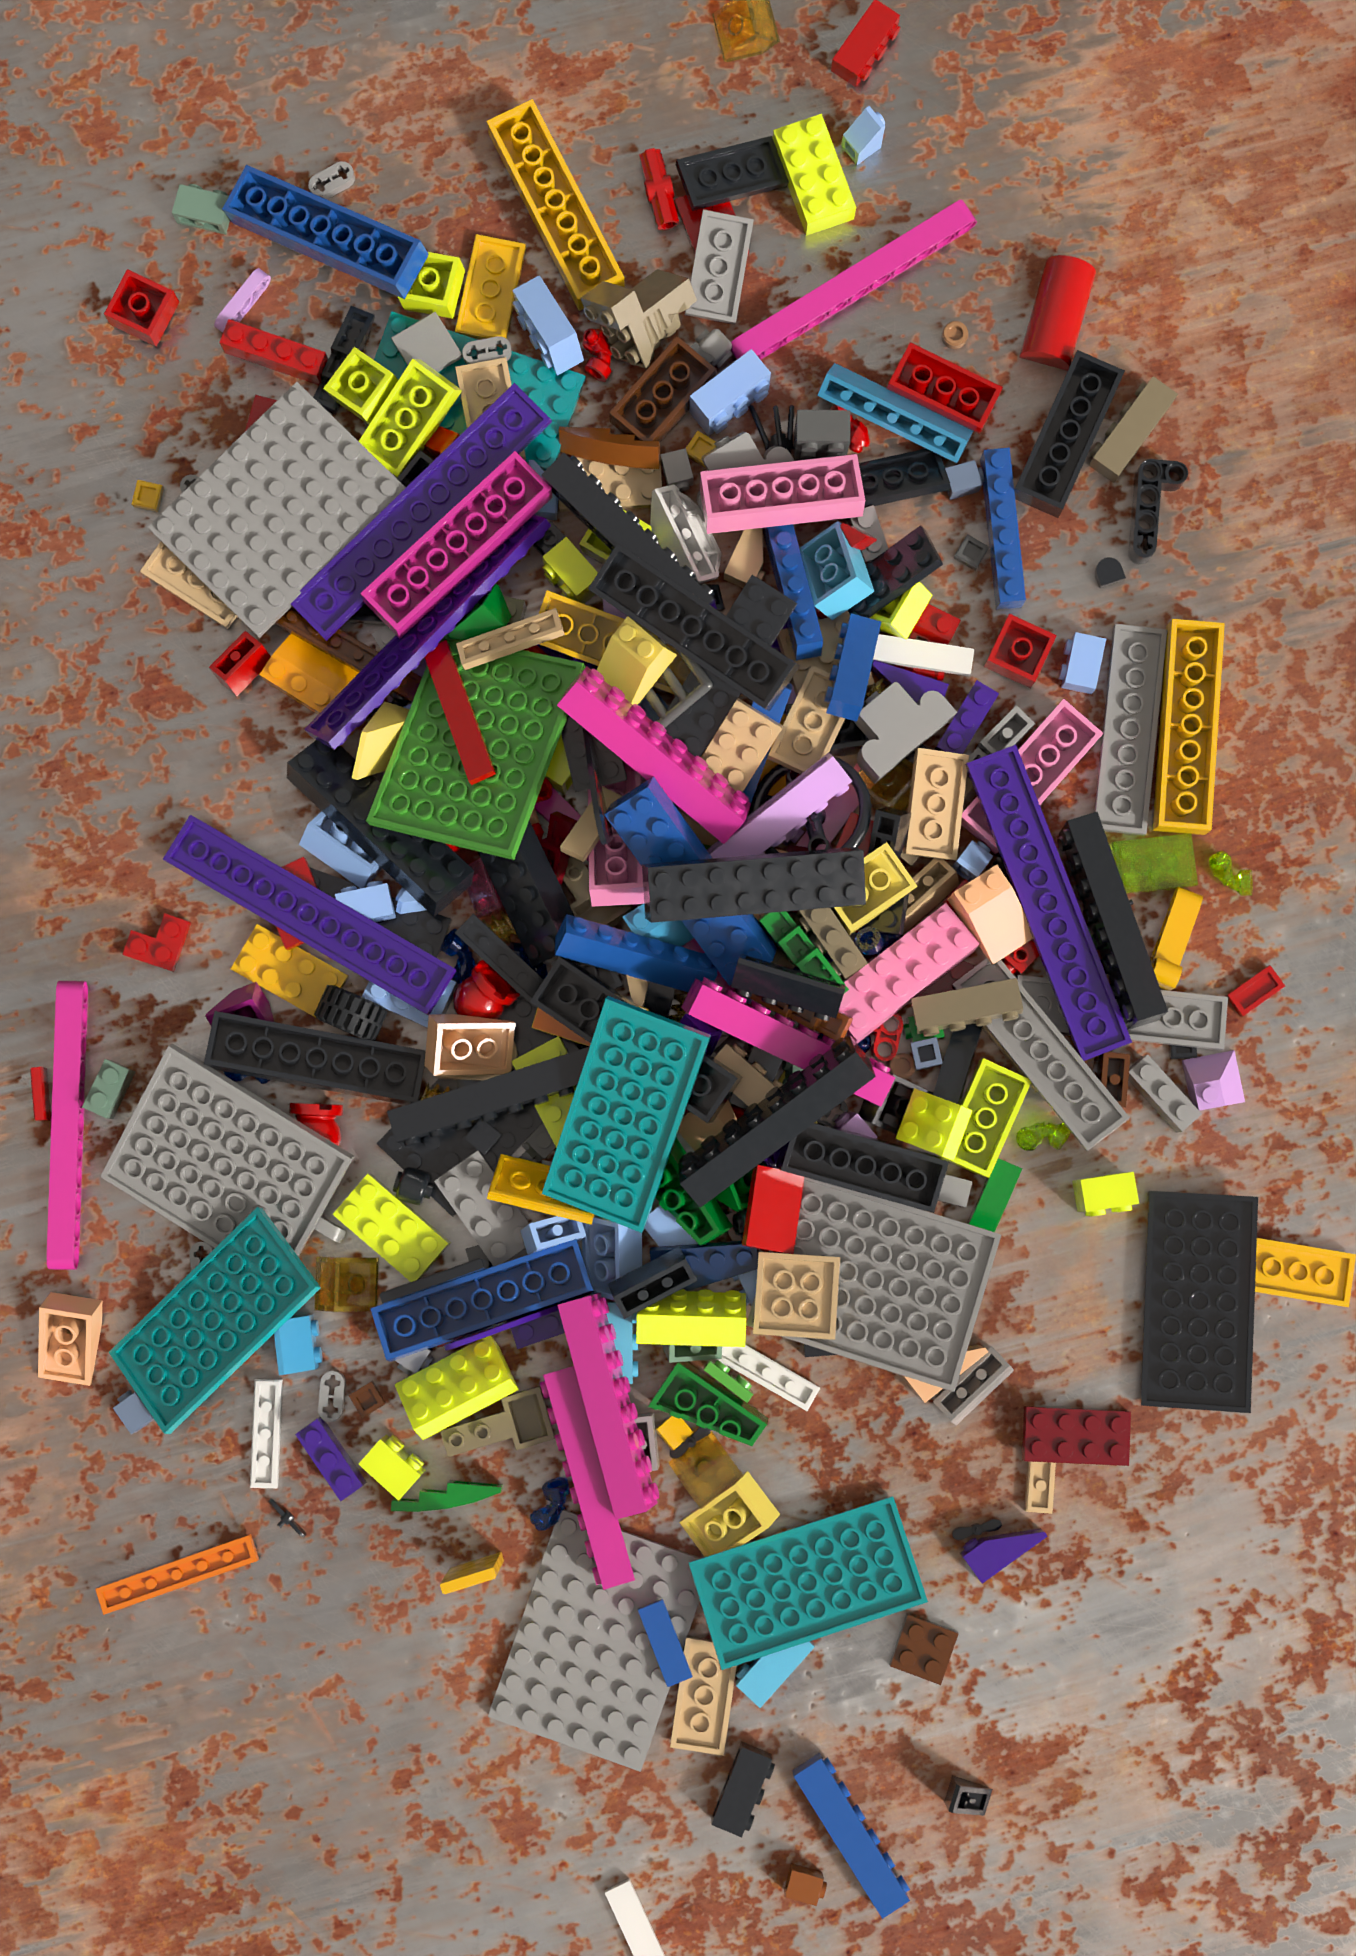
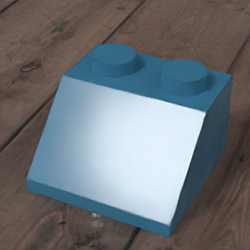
M644 904L623 916L630 930L641 936L657 939L676 946H683L694 939L681 920L649 922L645 919Z
M313 1315L291 1317L274 1333L279 1375L315 1370L319 1368V1363H322V1350L316 1344V1336H319L318 1320L313 1319Z

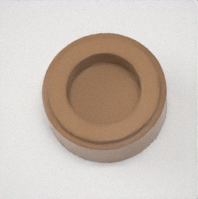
M959 321L949 322L942 332L943 343L951 349L961 348L968 338L967 327Z
M896 1054L889 1062V1072L900 1078L907 1079L915 1072L914 1060L909 1054Z

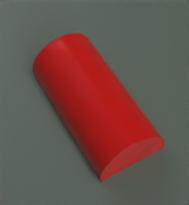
M1055 255L1046 260L1019 358L1068 371L1096 275V270L1090 263L1067 255Z
M911 342L887 386L888 390L978 434L983 430L1003 388Z

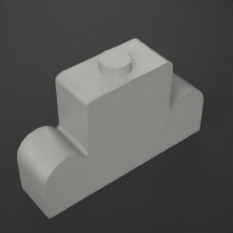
M741 432L731 439L728 436L723 437L714 443L716 448L702 456V461L708 471L794 461L790 452L781 446L769 447L763 455L764 458H762L750 434L747 432ZM699 491L697 494L696 501L698 507L704 515L701 493Z
M898 682L891 684L881 694L877 691L865 700L867 705L861 710L857 722L854 721L869 739L857 753L856 758L859 767L875 784L949 722L957 711L937 691L924 693L916 703Z

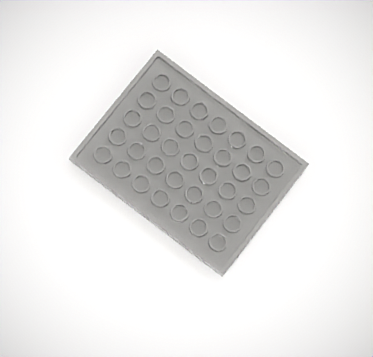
M296 382L148 526V529L260 638L292 607L291 603L302 593L300 590L406 487Z
M172 1043L167 1047L100 1177L214 1248L257 1207L263 1208L299 1257L354 1155L220 1072L204 1065L202 1061Z
M804 1177L794 1254L840 1257L835 1340L780 1337L955 1392L1001 1234L914 1207ZM756 1294L746 1326L752 1328L754 1327Z
M560 1508L488 1717L641 1772L670 1687L666 1685L638 1608L663 1599L683 1649L699 1603V1597L688 1563L702 1558L621 1530L635 1581L603 1590L602 1584L596 1585L592 1568L597 1567L595 1558L588 1557L584 1541L589 1540L587 1530L581 1531L577 1518L578 1514Z

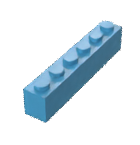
M836 363L827 372L817 395L955 463L959 461L973 433L972 430Z

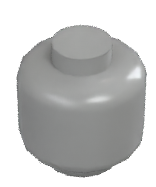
M705 329L695 339L700 349L715 358L711 364L712 366L716 365L719 368L733 354L730 351L732 349L731 342L719 329H713L711 332Z

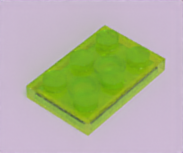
M1191 833L1112 843L1113 857L1127 894L1198 885Z

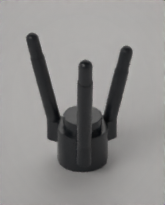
M750 405L749 410L764 443L765 451L772 446H781L791 454V450L794 449L792 441L794 405L789 406L787 438L786 434L782 433L778 406L775 405L773 407L776 434L770 436L771 441L768 440L754 406Z

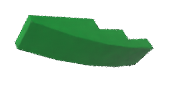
M787 911L765 913L758 919L798 971L845 985L820 950L813 945L800 926L796 925ZM847 986L845 987L844 994L849 990Z
M998 1158L990 1177L983 1186L975 1207H973L967 1224L995 1232L1023 1168Z
M449 1480L447 1490L422 1488L419 1492V1499L401 1498L398 1501L394 1497L391 1502V1511L421 1512L462 1506L501 1493L503 1484Z

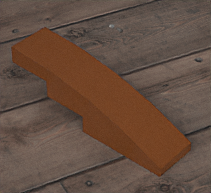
M559 427L560 452L610 465L644 469L660 468L659 441H635V435L611 434V428Z
M753 993L751 997H748L770 1010L790 1018L811 1030H816L835 1041L845 1037L853 1020L852 1017L838 1011L836 1019L830 1017L829 1021L814 1017L815 1012L804 1009L803 1013L789 1010V1004L778 1001L777 1005H772L761 1001L763 996Z

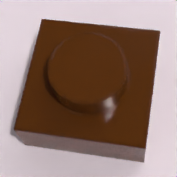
M373 1381L348 1395L361 1418L386 1404Z

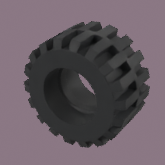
M327 985L314 1015L318 1020L364 1040L375 1041L388 1012L384 1007L334 985Z

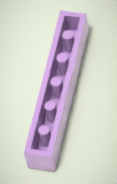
M828 752L749 815L725 844L718 840L707 851L712 858L765 854L764 851L770 846L776 847L786 839L785 834L790 830L801 828L807 822L806 818L813 812L817 814L828 805L827 801L834 795L838 797L849 789L848 784L852 780L836 759Z

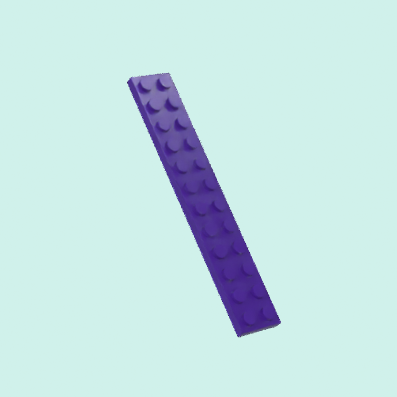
M515 383L511 385L300 590L301 594L291 605L327 641L365 604L360 594L514 451L520 454L552 423L551 419Z
M534 514L402 638L399 639L395 635L304 730L311 737L334 750L347 740V736L356 727L364 723L366 717L373 709L379 707L383 703L384 698L402 683L403 678L410 671L416 669L420 661L438 646V642L447 633L454 630L456 624L463 616L470 613L474 605L492 590V586L509 573L510 568L527 554V550L536 541L543 538L545 532L551 527L547 519Z
M1013 745L966 763L970 779L1014 892L1024 910L1030 933L1078 1055L1085 1061L1132 1043L1017 746Z
M192 815L188 817L163 858L164 861L428 1016L457 971L450 965Z

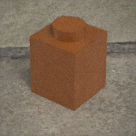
M791 1863L784 1887L785 1897L817 1906L819 1898H824L827 1887L822 1871Z

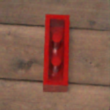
M873 0L833 57L831 72L854 87L861 80L865 81L872 71L871 65L875 59L879 61L886 51L885 45L889 39L893 41L898 35L901 28L898 26L900 14L880 1Z

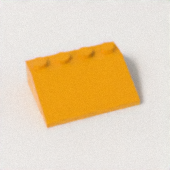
M291 633L273 653L259 675L266 683L318 715L359 672ZM356 728L349 735L352 736Z

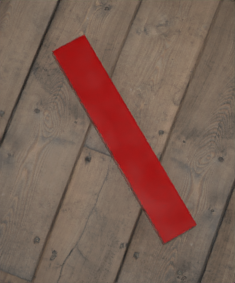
M445 640L438 643V646L425 656V660L468 781L473 785L496 775L450 645Z

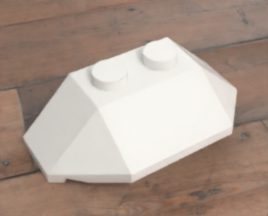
M674 484L654 489L651 500L650 526L652 532L659 539L658 542L664 549L667 546L677 556L676 560L681 567L687 565L695 573L698 583L718 578L721 551L713 534H707L705 519L698 505L688 496L681 493Z

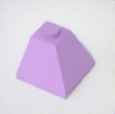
M1234 1050L1182 1060L1189 1098L1199 1111L1245 1102Z

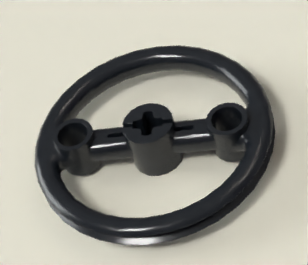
M833 756L852 780L851 784L857 793L859 801L857 824L853 833L841 848H858L865 838L871 820L870 794L859 773L847 762ZM780 764L772 768L757 786L750 806V815L764 804L769 791L780 778L787 775L789 781L792 782L799 773ZM823 809L817 814L813 812L810 815L812 821L807 817V822L804 824L810 839L808 850H816L821 844H826L825 849H833L826 839L822 826L826 819L825 810ZM773 846L764 851L765 854L780 853Z

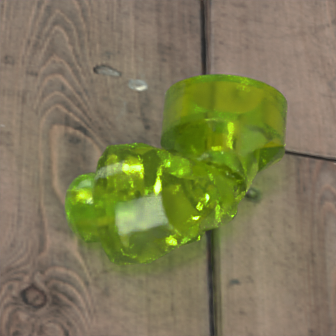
M1218 851L1209 858L1210 870L1224 887L1227 884L1230 889L1237 891L1241 896H1252L1253 876L1251 869L1240 870L1234 875L1231 856L1225 851Z
M1044 1121L1021 1128L1017 1132L1016 1140L1023 1150L1033 1151L1036 1149V1146L1041 1144L1045 1137H1048L1049 1145L1056 1150H1060L1071 1132L1064 1123L1057 1125L1048 1123L1045 1125Z

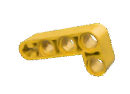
M1177 887L1173 893L1150 958L1159 987L1167 991L1174 989L1180 979L1183 969L1180 963L1203 900L1202 895Z

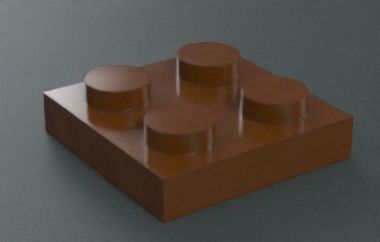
M907 1613L889 1665L890 1667L941 1685L959 1633Z

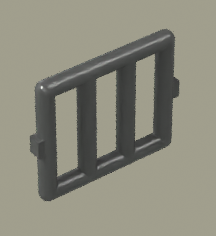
M658 637L665 645L667 644V642ZM677 649L676 651L700 685L688 694L669 666L666 668L662 676L680 702L667 711L652 688L645 695V698L659 717L657 722L664 727H667L713 687L712 681L702 667Z

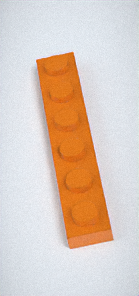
M249 1534L97 1587L95 1590L103 1615L256 1562L259 1560L252 1536Z

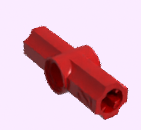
M655 148L647 149L639 154L645 178L644 186L649 204L652 205L658 230H670L679 225L673 200L674 191L671 178L666 173L661 150Z

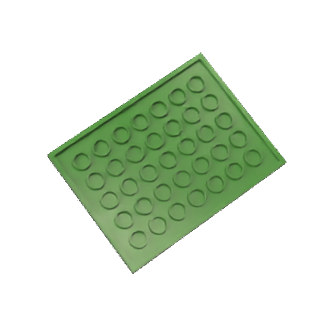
M446 634L438 643L446 640L450 645L496 775L473 785L469 783L429 668L426 666L366 821L372 826L514 860L568 714L559 708L557 704L566 689L583 671L585 666L581 662L521 650L464 670L456 643L464 640L451 639Z

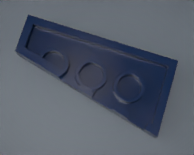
M742 1241L650 1247V1260L652 1261L680 1246L697 1279L696 1282L683 1288L686 1291L758 1269V1249L742 1246Z

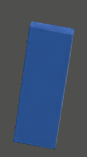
M660 1599L638 1608L667 1687L692 1678V1672L664 1600Z

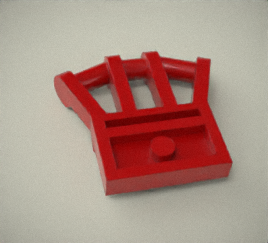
M927 604L912 629L909 639L916 640L918 638L922 641L949 645L961 620ZM895 665V667L903 668L922 676L936 678L938 681H943L944 672Z

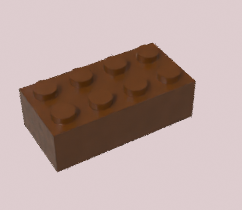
M677 336L609 412L610 423L623 434L635 435V441H659L660 443L690 409V395L716 376V368Z

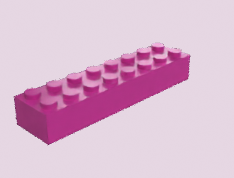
M514 451L360 593L364 603L399 639L402 638L553 498L552 488Z
M586 666L566 689L557 704L559 708L646 780L654 776L672 802L723 844L745 822L751 805L748 797L740 790L735 791L729 786L727 779L723 775L715 774L710 770L705 760L699 756L692 755L681 740L673 739L666 733L667 730L662 724L649 719L646 716V712L639 705L631 704L625 699L624 693L619 688L611 687L606 683L600 672L595 669L591 670Z
M705 977L703 981L695 978L681 1007L687 1014L801 1069L809 1066V1062L816 1055H823L829 1051L831 1045L835 1042V1040L823 1035L822 1039L818 1038V1033L802 1024H799L798 1028L795 1027L794 1021L778 1013H775L774 1016L770 1015L771 1010L753 1000L751 1004L745 1003L747 999L730 989L725 993L721 991L723 987ZM870 1058L876 1077L853 1094L881 1107L895 1077L889 1073V1067Z
M600 1292L558 1304L615 1520L647 1512L658 1503L659 1490L656 1483H652L649 1473L652 1472L650 1458L645 1456L642 1446L645 1445L643 1432L641 1429L638 1430L634 1420L638 1418L637 1409L634 1403H630L628 1395L630 1384L626 1376L623 1377L621 1369L623 1358L620 1350H616L614 1344L616 1332L613 1324H609L606 1313H609L607 1300L605 1297L602 1298Z
M572 1366L543 1375L545 1381L540 1382L544 1398L550 1397L552 1407L547 1410L551 1424H557L560 1433L555 1435L558 1450H564L567 1458L562 1464L566 1478L572 1476L574 1487L569 1489L573 1503H579L582 1513L578 1514L577 1518L581 1531L587 1530L589 1540L584 1541L588 1557L595 1558L597 1567L592 1568L596 1585L602 1584L603 1590L635 1581L618 1519L615 1520L575 1368Z

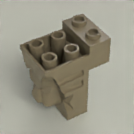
M659 269L655 270L632 289L602 281L581 297L585 316L590 321L601 324V330L608 339L613 357L645 369L650 366V362L655 356L654 350L660 347L661 340L672 336L680 328L681 323L678 313L688 310L697 301L689 278Z

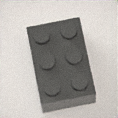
M797 410L793 442L794 461L847 455L850 444V410Z

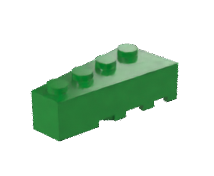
M676 1137L655 1198L659 1201L658 1204L665 1211L668 1210L676 1218V1222L699 1245L714 1241L731 1229L733 1225L715 1198L700 1208L680 1185L678 1163H680L679 1160L686 1154V1151Z
M687 1361L676 1363L648 1405L650 1408L664 1411L673 1417L690 1421L702 1428L711 1429L749 1446L754 1445L767 1426L769 1419Z

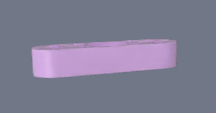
M260 268L254 270L220 312L214 323L215 328L223 333L228 319L240 322L266 290L271 277Z

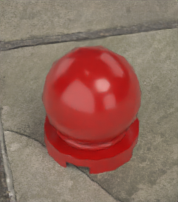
M482 959L472 969V976L458 985L453 995L454 1010L457 1015L499 1019L505 1009V1005L514 1003L520 994L516 993V990Z
M289 1103V1113L295 1114L297 1121L334 1144L340 1145L341 1131L334 1119H336V1116H343V1105Z

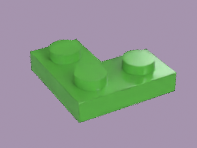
M718 1359L715 1363L709 1360L703 1368L704 1371L746 1403L754 1395L750 1389L752 1387L751 1383L740 1374L736 1378L731 1374L729 1375L730 1368Z

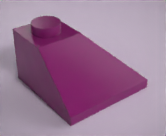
M257 982L233 990L205 1015L211 1026L214 1011L274 1022L270 1003Z

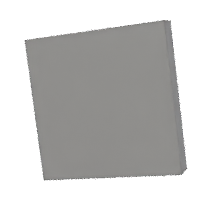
M436 312L391 338L407 365H409L412 359H421L439 372L463 358L461 351Z

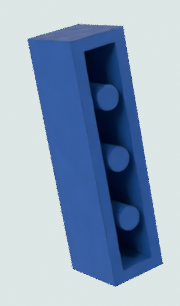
M851 613L848 622L842 623L839 638H842L843 641L842 644H837L834 659H837L838 662L837 665L832 666L829 680L833 681L832 687H827L824 702L828 703L827 714L857 722L864 703L881 621Z

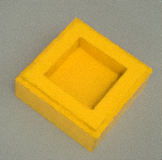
M697 430L686 447L688 457L705 467L702 456L716 448L714 444L716 441Z
M137 480L131 505L158 512L164 491L163 485Z
M673 1416L668 1417L655 1429L671 1450H675L687 1437L694 1433L682 1418L679 1419Z

